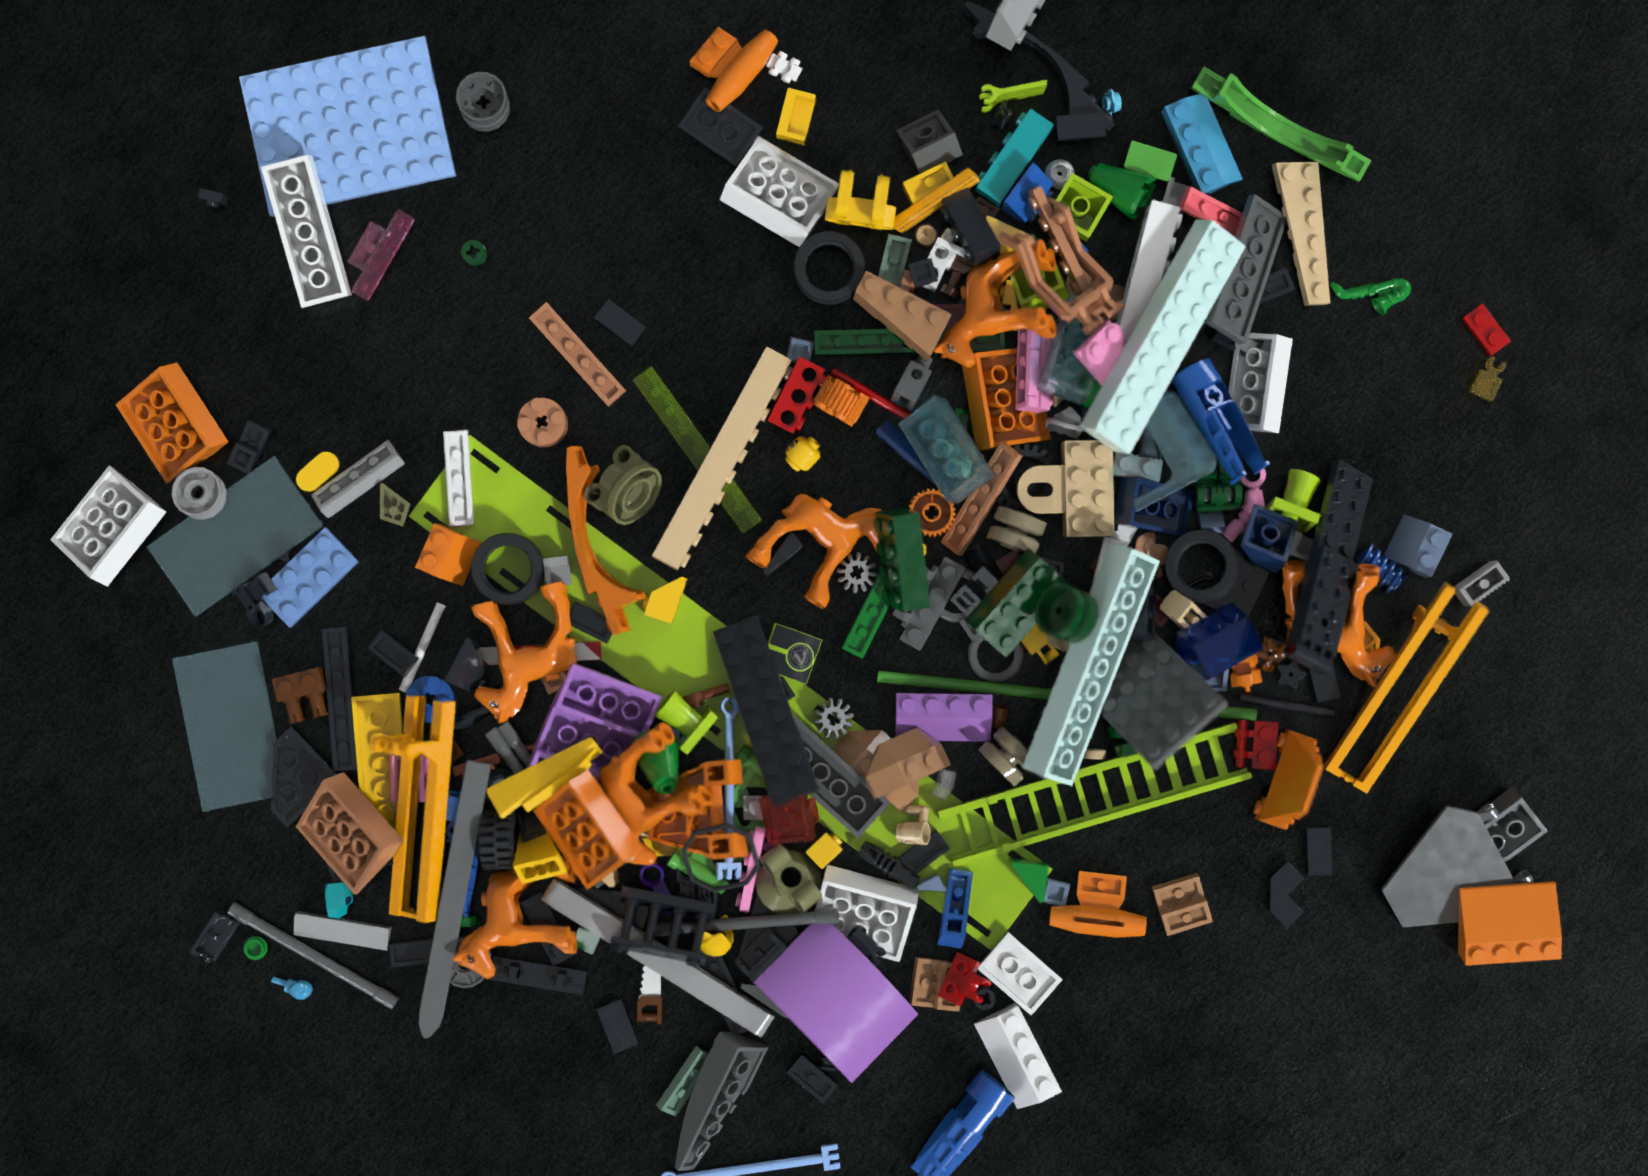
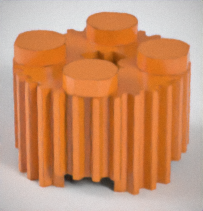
M828 375L816 395L813 405L852 427L865 408L869 397L863 393H858L851 386Z
M927 489L926 492L923 490L921 494L917 493L913 500L910 501L911 505L908 506L910 510L920 512L921 530L924 537L926 535L928 537H931V535L936 537V535L944 534L946 530L950 529L949 526H952L953 523L951 521L955 520L953 516L956 513L953 511L956 509L953 508L954 503H951L952 499H948V495H944V492L940 493L939 489L937 491L935 489L931 491ZM929 507H934V511L938 512V515L934 516L933 520L925 516V511H928Z

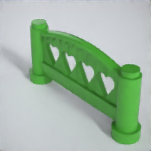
M746 744L742 746L734 759L741 760L743 784H734V807H744V796H750L746 787L766 788L756 756L752 752L753 749ZM723 794L722 798H723V813H724V794ZM769 794L767 795L768 820H750L747 826H742L734 811V826L749 834L750 830L755 831L756 827L765 828L766 830L775 810ZM747 845V850L749 852H751L750 845ZM677 847L667 865L674 870L678 868L688 875L681 854L682 848ZM686 850L694 878L712 887L729 884L725 878V870H723L722 880L716 879V866L711 858ZM736 857L733 862L742 863L745 857Z

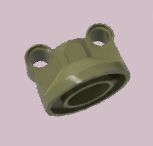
M622 445L613 453L614 464L603 472L598 484H590L585 489L584 498L597 510L603 511L616 523L627 525L642 518L652 508L659 496L662 480L659 471L655 467L644 461L629 446Z
M777 843L760 857L761 864L755 878L756 893L762 904L771 912L776 914L805 912L822 898L820 892L822 886L821 873L815 862L805 853L793 849L786 850L780 843ZM785 869L797 871L801 877L800 884L793 888L786 887L781 881V872Z

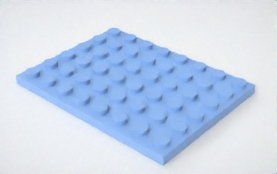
M425 36L239 77L268 211L271 217L275 216L261 167L304 155L313 156L326 205L456 176Z

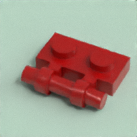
M1238 720V729H1235L1234 735L1237 736L1236 750H1233L1235 767L1244 768L1245 758L1251 759L1250 768L1276 770L1279 722L1253 721V730H1247V720ZM1246 737H1252L1251 751H1245Z

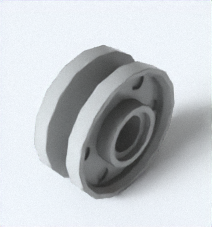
M193 467L184 470L173 483L172 498L174 504L181 512L193 519L206 520L212 518L222 510L226 503L227 491L224 482L212 471L203 467ZM199 489H203L202 496L200 498H196V492Z

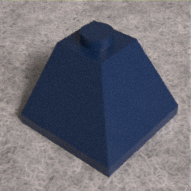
M1254 504L1241 547L1254 564L1277 573L1287 562L1299 522Z

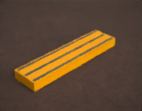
M970 168L965 169L895 216L894 229L901 234L940 209L942 198L967 187L970 189L980 182L977 174Z

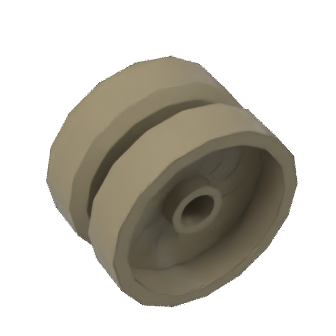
M997 506L994 519L1006 525V528L997 525L990 526L986 538L1017 552H1025L1027 549H1030L1036 554L1039 542L1027 536V534L1043 535L1047 523L1021 512Z
M1001 726L993 734L994 739L1001 748L998 750L991 742L986 741L978 750L1015 787L1023 779V774L1015 765L1018 763L1023 767L1029 750L1016 736H1012Z

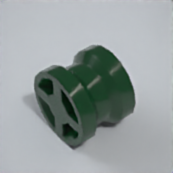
M469 240L463 244L461 255L468 264L479 266L485 262L487 251L479 241Z

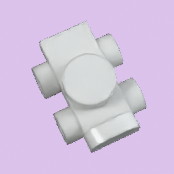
M779 51L778 55L772 54L766 67L770 68L769 73L775 77L779 73L782 76L781 80L786 83H790L791 80L796 82L802 71V68L798 67L800 61L792 58L790 62L787 61L788 55L782 51Z

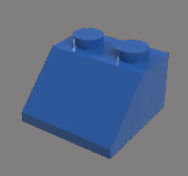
M1032 163L1004 201L1001 210L1023 226L1027 221L1032 223L1038 212L1036 209L1033 210L1028 202L1027 197L1030 196L1028 190L1035 186H1041L1048 199L1054 193L1051 191L1054 183L1037 165Z

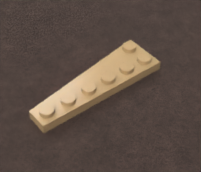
M1318 162L1272 164L1278 194H1281L1284 206L1282 207L1283 216L1286 217L1289 227L1287 231L1288 238L1292 240L1294 248L1292 255L1297 268L1304 306L1330 304Z

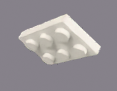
M1009 932L1003 936L983 959L978 968L979 971L1030 1015L1038 1009L1063 980Z

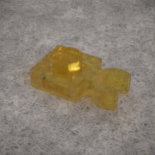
M1493 356L1486 362L1487 371L1479 370L1469 392L1489 402L1493 401L1503 381L1497 375L1506 368L1505 362H1502L1498 369L1494 368L1493 361L1495 357Z

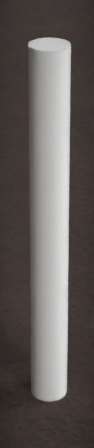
M436 603L414 653L419 659L407 676L403 678L399 690L407 692L411 686L446 607L445 605Z

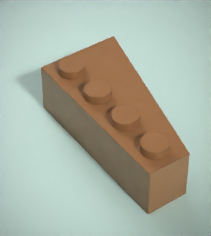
M868 271L865 272L853 297V300L875 319H879L887 326L886 328L901 338L905 342L904 344L911 350H915L925 362H928L952 315Z

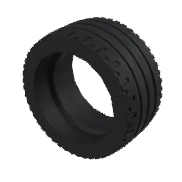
M835 231L819 232L807 238L797 250L793 265L794 277L799 289L809 299L820 304H838L848 300L855 294L865 273L864 257L859 246L850 237ZM824 245H834L842 248L848 253L852 261L853 271L850 280L845 286L834 291L818 289L810 282L806 275L808 257L815 249Z
M1195 530L1183 534L1171 545L1166 556L1165 571L1167 579L1175 591L1192 602L1210 603L1221 599L1233 588L1238 577L1239 563L1233 547L1224 537L1208 530ZM1198 544H1209L1217 548L1224 556L1226 564L1225 573L1220 582L1212 588L1205 590L1193 589L1186 585L1181 579L1178 569L1183 553L1191 546Z
M500 533L485 540L476 550L471 566L473 581L480 593L495 603L505 605L518 604L531 598L540 588L545 574L543 556L538 547L528 538L514 533ZM502 546H515L522 549L528 555L531 562V575L528 582L521 589L514 592H502L495 589L489 583L485 574V564L489 555L495 549Z

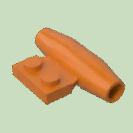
M718 27L689 61L690 66L708 78H717L705 100L709 107L716 112H721L743 93L763 69L776 47L778 40L774 34L768 30H763L741 48L737 39Z
M1079 871L1076 895L1080 905L1051 906L1049 925L1079 934L1114 938L1145 936L1147 917L1119 909L1125 899L1127 876Z

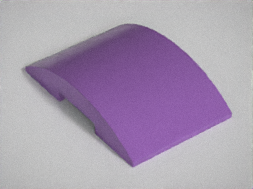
M572 663L546 715L526 769L591 737L603 753L590 761L592 766L588 770L602 789L599 770L601 767L609 764L613 756L619 758V755L628 750L634 738L641 732H648L662 696Z
M809 924L753 981L851 1083L918 1015L884 975L833 924Z

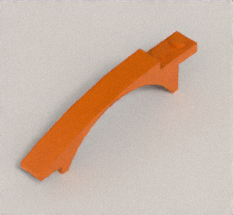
M570 446L567 448L566 474L568 508L576 555L588 594H598V603L606 616L607 628L611 631L612 635L623 634L631 631L623 608L647 597L644 591L628 587L612 577L595 556L587 534V501L584 498V491L590 484L594 483L600 469L598 465L592 467L588 465L582 446Z

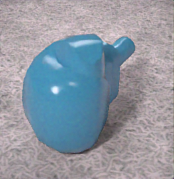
M274 976L271 980L272 983L284 986V992L289 993L297 1000H305L313 991L310 982L305 980L296 981L288 979L285 981Z

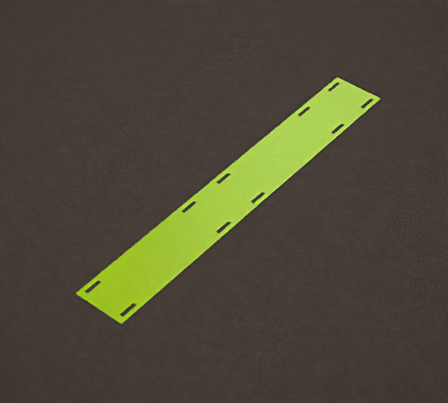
M469 435V452L471 453L473 449H476L500 467L496 474L470 455L474 525L449 526L446 467L409 517L431 532L434 524L423 517L428 511L449 528L482 543L500 533H514L531 540L540 550L543 559L569 556L572 584L566 585L570 611L576 601L605 616L603 609L598 603V594H588L576 555L572 530L546 511L551 505L570 519L569 508ZM586 522L587 534L593 552L604 569L612 577L628 587L644 591L645 595L648 596L651 595L652 591L668 584L667 581ZM502 546L495 549L489 555L485 564V574L510 592L517 591L519 588L499 574L503 568L525 584L531 575V562L528 555L522 549L515 546ZM544 574L543 582H542V584H541L540 587L546 585L545 574ZM539 588L524 603L555 625L556 616L553 605L543 596L541 588ZM682 594L673 624L644 615L645 609H642L644 599L624 607L623 610L631 631L612 635L608 644L572 627V631L569 633L571 638L576 639L575 641L578 643L601 642V660L637 687L661 695L662 700L660 703L673 690H676L683 697L727 683L729 693L703 700V706L693 708L699 714L707 705L715 711L718 718L713 724L721 732L717 736L708 729L703 736L725 752V719L719 709V705L726 697H729V700L730 697H736L713 631L724 628L726 625ZM784 677L796 695L788 700L792 713L833 749L843 738L844 734L840 729L837 730L839 738L835 739L834 731L831 730L830 736L827 738L825 737L827 728L821 732L817 731L823 723H814V719L822 718V716L814 713L815 707L817 705L820 706V703L824 702L828 708L830 707L829 702L805 684ZM729 700L725 704V709L727 711H730L732 709L731 703H729ZM740 709L735 714L734 759L744 744L753 749ZM832 712V715L840 721V718L837 716L838 713ZM846 718V721L853 723L852 727L843 726L847 732L865 731L863 727L851 718ZM925 776L918 780L919 796L910 805H925L929 808L928 823L930 833L936 829L950 849L917 873L921 876L919 881L937 873L946 889L949 868L973 872L968 914L989 929L991 933L986 937L969 923H967L966 932L992 950L1034 894L1007 861L1011 858L1008 855L1010 851L954 867L951 855L971 850L960 814L939 819L937 810L962 803V801L930 777ZM808 795L807 814L831 832H834L858 852L864 842L868 841L885 849V853L890 852V856H896L898 861V857L915 845L898 842L896 839V828L899 823L918 822L919 815H909L907 809L902 813L890 803L865 832L857 838L812 796ZM974 810L967 811L966 816L976 848L993 843L986 819ZM995 827L1000 844L1013 841L1012 838ZM1024 847L1014 849L1016 853L1027 860L1041 861ZM1048 866V874H1047V876H1048V875L1050 874V872L1053 870V869H1052L1051 867H1049V866ZM896 879V880H897L898 882H900L902 885H906V884H904L903 882H901V881H899L898 879ZM919 890L918 896L942 914L945 891Z

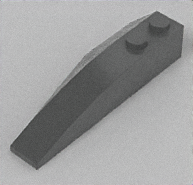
M1513 787L1491 802L1494 808H1496L1498 816L1492 820L1483 821L1504 862L1510 860L1548 832Z
M719 1032L718 1036L714 1039V1044L708 1056L704 1060V1065L690 1096L678 1144L676 1170H694L711 1145L708 1141L710 1137L719 1133L723 1127L721 1121L727 1112L732 1113L736 1108L734 1102L739 1094L744 1095L748 1090L769 1047L736 1032Z

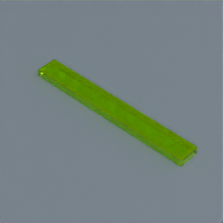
M651 366L634 378L633 382L694 467L699 471L711 448ZM732 480L731 484L725 483L722 489L725 495L720 503L744 534L760 523L762 519L734 480Z

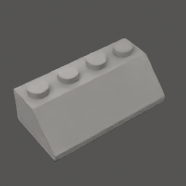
M1003 0L986 37L1012 50L1015 43L1021 44L1027 32L1024 30L1025 26L1030 27L1037 15L1034 13L1035 9H1041L1045 0Z

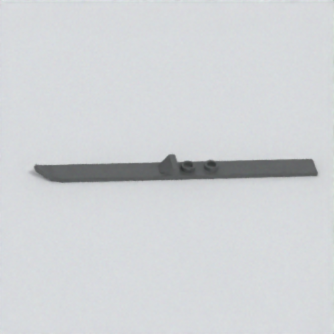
M466 761L419 1009V1026L421 1034L425 1039L431 1037L438 1029L444 1015L454 962L452 959L456 952L479 831V820L482 815L491 768L489 763Z

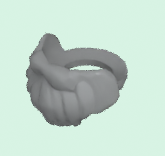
M1071 407L1045 420L1047 431L1066 434L1075 439H1078L1084 430L1080 427L1082 423L1081 417Z

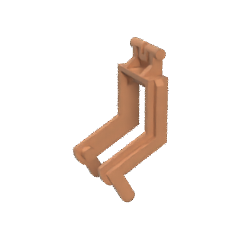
M1048 198V202L1055 212L1052 215V219L1057 225L1061 226L1080 267L1095 281L1092 287L1071 303L1064 302L1042 280L1031 247L1035 242L1030 234L1024 236L1021 233H1017L1012 237L1002 232L998 235V238L1002 244L1017 251L1029 287L1062 320L1070 323L1077 318L1084 325L1082 330L1088 336L1104 324L1101 316L1106 320L1111 319L1124 309V304L1119 300L1115 303L1110 298L1108 293L1112 290L1113 278L1082 248L1070 208L1052 198Z

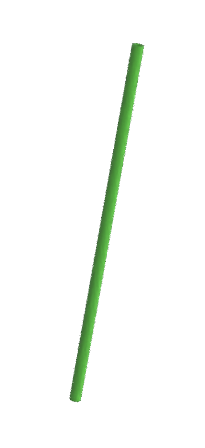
M878 671L877 678L879 683L1049 700L1052 693V688ZM1227 706L1215 717L1256 721L1257 709Z

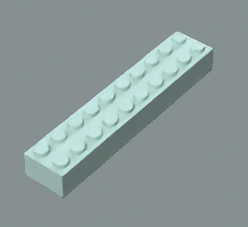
M1195 220L1080 425L1082 429L1115 452L1130 454L1246 247L1213 220Z
M1110 542L1090 593L1098 607L1096 626L1083 641L1070 643L1022 768L1045 778L1070 786L1073 785L1160 562L1159 560L1132 548Z

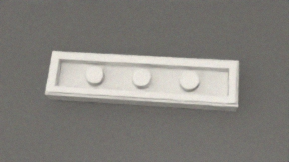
M468 430L443 431L449 526L474 525Z

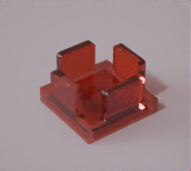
M769 795L759 798L768 845L813 841L816 838L814 825L819 821V814L815 797L808 799L807 796L775 808Z

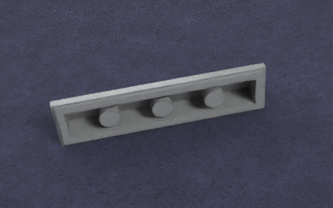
M387 440L315 491L311 496L319 510L327 518H330L403 466L404 461L390 441Z
M300 911L295 913L294 935L388 950L391 926L343 918L339 920L329 919L328 916Z

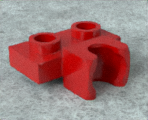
M957 952L937 996L961 1007L965 996L978 1003H982L984 999L978 995L977 988L980 985L989 987L991 981L976 975L980 966L979 962Z

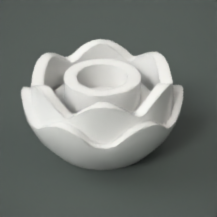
M1062 159L1050 162L1045 169V175L1054 183L1053 187L1055 189H1063L1071 173H1074L1072 165Z

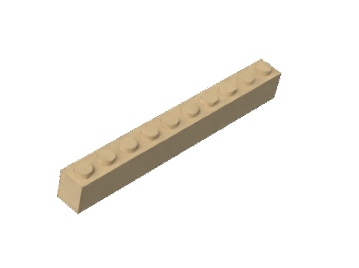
M766 347L654 551L653 558L677 571L680 566L685 568L691 555L687 554L692 545L694 547L697 546L702 537V534L699 533L702 525L708 526L714 513L710 512L714 503L720 504L725 495V492L722 491L725 483L731 484L736 474V471L733 470L736 463H742L748 452L744 448L748 441L753 443L759 432L756 429L759 421L764 422L770 412L767 406L771 399L776 401L782 390L778 387L782 379L787 381L793 370L790 367L791 359Z

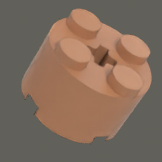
M535 398L527 402L520 410L517 426L521 435L531 444L538 447H550L558 444L565 437L568 430V420L565 411L556 402L547 398ZM547 417V427L541 426L538 428L540 426L538 420Z

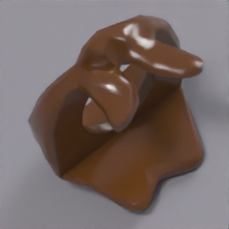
M1265 635L1262 644L1254 647V649H1257L1255 655L1258 656V665L1261 670L1271 672L1286 658L1284 655L1286 642L1278 641Z

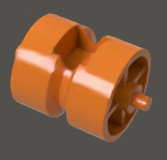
M1240 644L1236 652L1229 653V668L1232 669V672L1229 674L1231 687L1242 686L1246 692H1249L1252 684L1262 682L1261 671L1256 667V664L1259 663L1258 656L1255 655L1257 649L1246 650Z

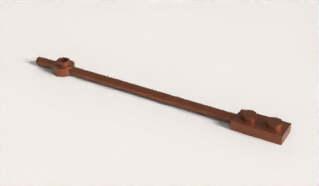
M726 683L683 696L682 698L692 708H697L704 705L703 700L723 695L730 691ZM536 742L524 746L532 753ZM499 753L473 761L491 764L490 770L499 768L498 763L503 762L504 759ZM466 763L452 767L454 776L461 774L463 779Z

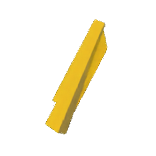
M589 737L487 788V794L502 819L521 804L529 812L552 796L570 780L587 771L592 766L590 761L601 755L603 751L594 739Z

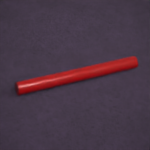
M833 369L830 376L834 379H839L858 393H863L873 402L912 424L916 417L914 414L838 369Z

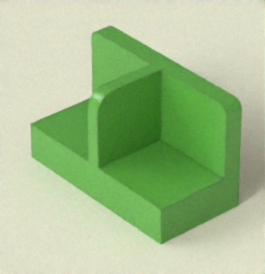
M1136 141L1130 142L1126 153L1124 169L1152 175L1159 180L1168 182L1177 154Z

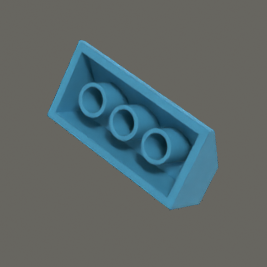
M1198 94L1164 107L1161 114L1195 189L1209 195L1243 180L1207 98Z

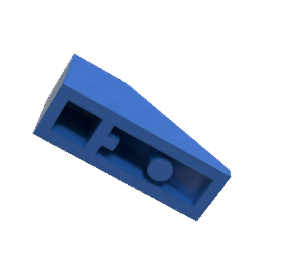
M949 868L938 945L962 948L966 935L973 872Z

